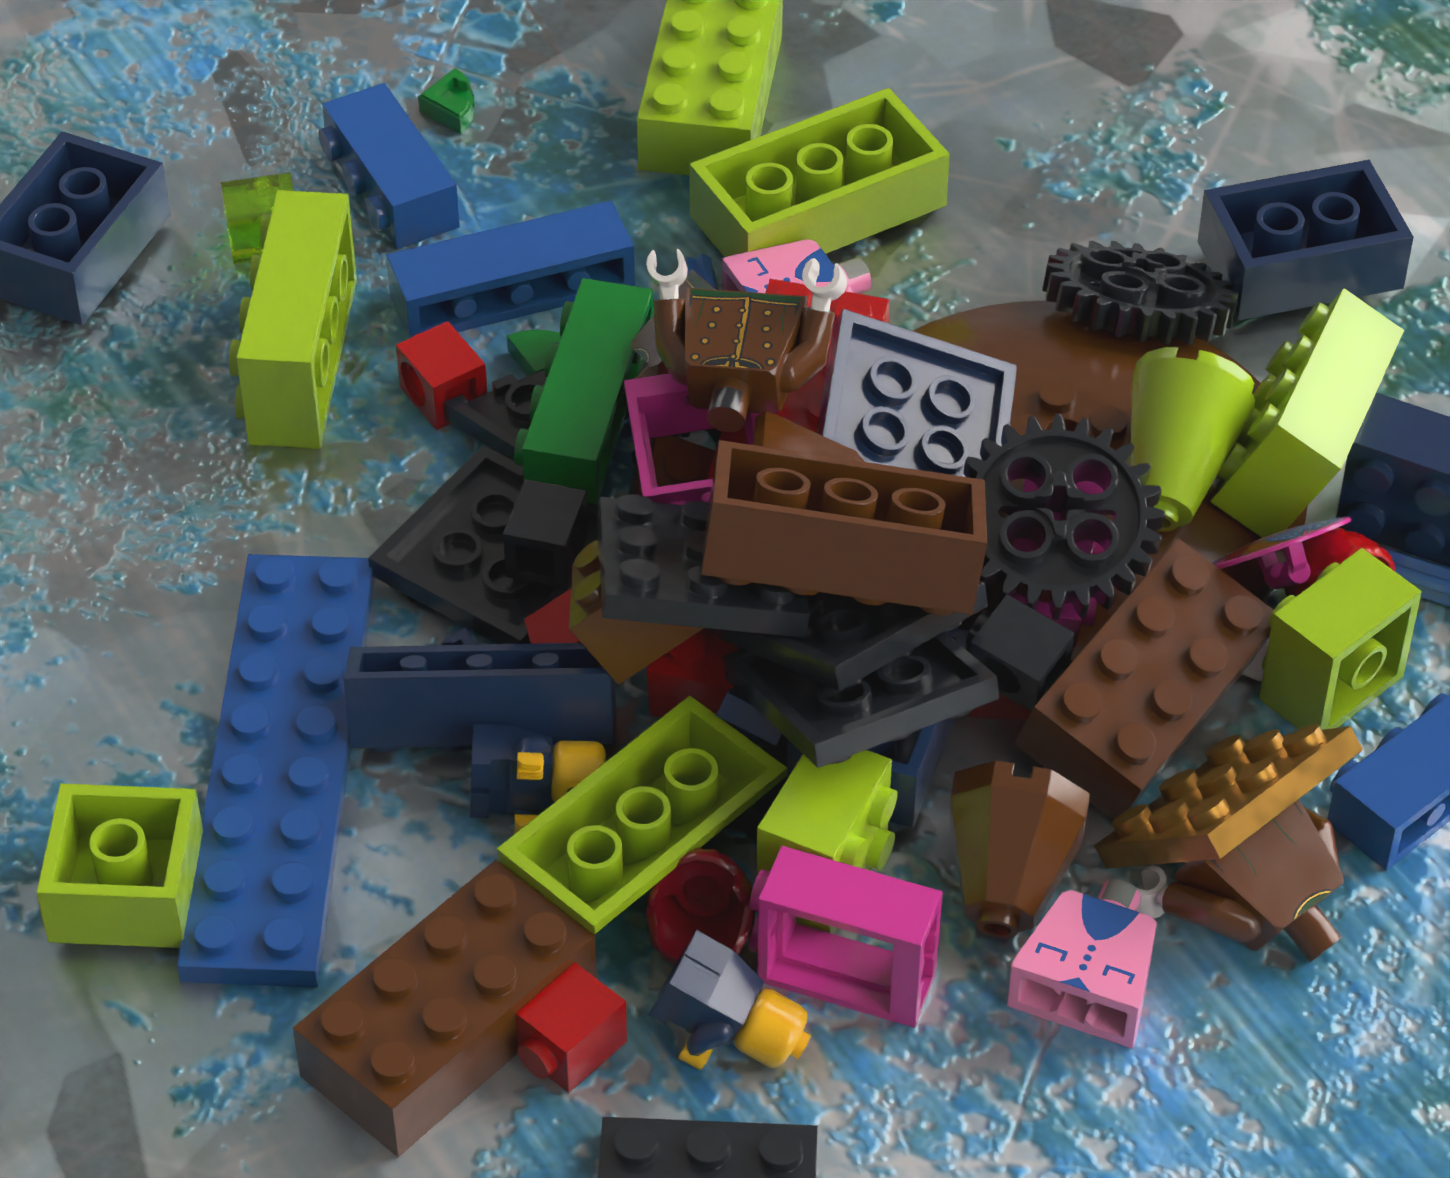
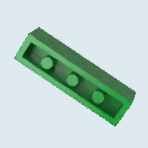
M582 278L574 302L565 301L560 319V343L551 342L547 351L545 362V377L547 380L544 386L536 385L532 393L530 403V420L532 422L530 428H521L516 439L514 463L515 465L523 466L524 480L558 484L569 488L585 490L587 503H598L628 412L626 394L622 391L625 388L624 380L634 379L640 373L644 363V359L630 346L636 335L653 316V289Z

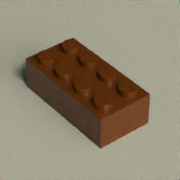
M719 440L707 510L701 575L714 576L722 582L732 585H747L755 582L781 586L799 595H814L822 592L849 596L866 605H882L889 602L916 606L934 615H949L954 612L973 615L987 548L985 480Z
M1178 538L1034 706L1013 744L1044 768L1054 770L1090 793L1089 802L1110 819L1114 820L1118 815L1132 808L1259 654L1270 637L1271 627L1269 626V619L1274 610Z
M495 859L293 1027L300 1077L399 1157L518 1054L516 1012L574 962L597 978L595 935Z

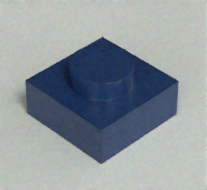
M732 687L726 693L716 716L730 722V726L756 745H765L767 741L777 746L784 738V735L736 688Z

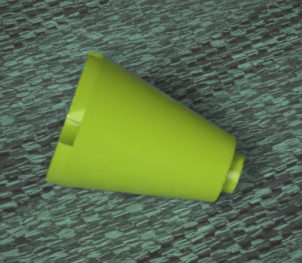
M1164 347L1149 351L1136 361L1132 374L1130 443L1135 448L1130 466L1149 463L1151 470L1148 481L1144 485L1161 487L1162 491L1159 502L1154 508L1165 511L1162 528L1157 531H1172L1176 527L1185 526L1191 522L1255 409L1257 395L1254 396L1252 394L1255 383L1251 376L1235 363L1214 353L1199 350L1196 360L1176 357L1179 347Z

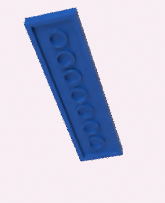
M248 554L202 819V840L184 938L181 941L177 964L179 979L182 983L318 987L351 754L344 675L350 648L366 647L375 583L373 569L369 567L368 558Z

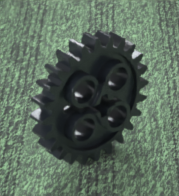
M1089 241L1088 248L1076 243L1070 245V250L1058 248L1056 255H1049L1042 291L1047 292L1046 301L1056 303L1055 310L1058 312H1072V321L1089 320L1092 322L1091 329L1114 332L1115 337L1119 338L1128 333L1134 334L1140 342H1146L1148 337H1156L1165 345H1170L1171 338H1177L1189 345L1193 344L1194 337L1209 342L1211 341L1212 334L1224 336L1225 330L1232 327L1238 292L1232 291L1234 284L1222 281L1223 274L1221 272L1206 271L1207 264L1187 263L1186 255H1174L1165 252L1163 248L1147 251L1139 243H1134L1132 248H1125L1117 241H1111L1110 247H1105L1095 241Z
M1055 414L1051 430H1042L1036 418L1030 416L1028 417L1025 435L1020 436L1013 427L1006 424L1002 430V446L988 438H984L980 448L981 459L969 456L966 458L963 474L969 478L985 480L987 548L980 581L985 583V588H989L998 582L1003 585L1000 602L1007 594L1013 598L1017 595L1025 597V605L1036 610L1039 602L1048 603L1053 620L1059 619L1064 603H1072L1076 613L1080 618L1086 617L1090 598L1094 597L1107 610L1111 608L1115 595L1113 587L1124 594L1130 595L1136 583L1134 574L1147 576L1152 563V558L1148 554L1158 553L1162 536L1155 531L1162 528L1165 511L1154 508L1159 502L1162 491L1161 487L1144 485L1148 481L1151 470L1150 464L1129 465L1135 448L1132 443L1124 445L1117 450L1110 447L1113 434L1111 428L1104 430L1096 439L1088 436L1089 423L1086 418L1081 419L1073 432L1065 430L1061 414ZM1016 479H1026L1035 483L1039 489L1032 492H1023L1012 487L1010 482ZM1083 481L1094 482L1103 489V492L1094 495L1087 494L1079 490L1075 484ZM1003 511L1009 516L1003 518L999 515V512ZM1053 512L1060 513L1061 521L1053 519ZM1106 514L1112 515L1115 518V520L1111 521L1110 519L1105 517ZM1015 538H1027L1035 542L1039 549L1032 552L1018 551L1012 547L1009 541ZM1083 540L1095 541L1105 551L1100 554H1087L1079 550L1075 543Z

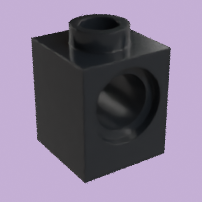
M1006 594L992 614L983 611L969 630L965 644L970 647V653L997 676L998 692L1032 711L1034 706L1070 666L1075 633Z

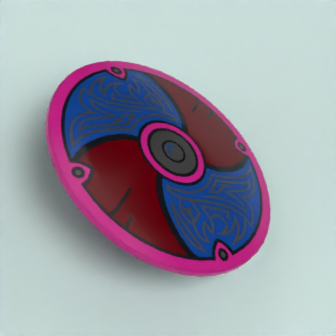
M1351 518L1329 519L1276 532L1253 541L1217 559L1212 564L1218 567V569H1222L1256 558L1264 574L1265 582L1270 588L1281 589L1301 584L1308 580L1311 572L1302 541L1347 524L1351 521ZM1283 549L1287 562L1279 563L1275 551Z

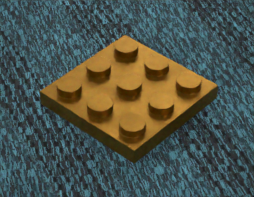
M1312 724L1287 735H1281L1278 729H1274L1250 740H1242L1240 735L1227 737L1211 746L1205 752L1208 761L1196 770L1188 769L1164 781L1158 788L1161 796L1149 805H1137L1118 815L1111 822L1114 831L1096 843L1094 847L1106 869L1221 859L1360 753L1363 748L1351 726L1321 730L1319 724Z

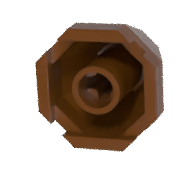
M995 760L955 771L950 795V826L965 917L976 923L977 929L981 933L994 938L1007 939L1015 937L1018 932L1034 928L1084 840L1090 793L1052 769L1033 766L1030 779L1013 776L1015 763Z

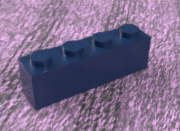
M582 643L350 648L344 675L350 748H370L377 752H392L402 747H435L443 751H457L467 746H472L473 724L514 725L552 737L553 744L562 740L596 741L601 744L614 743L616 721L615 680Z

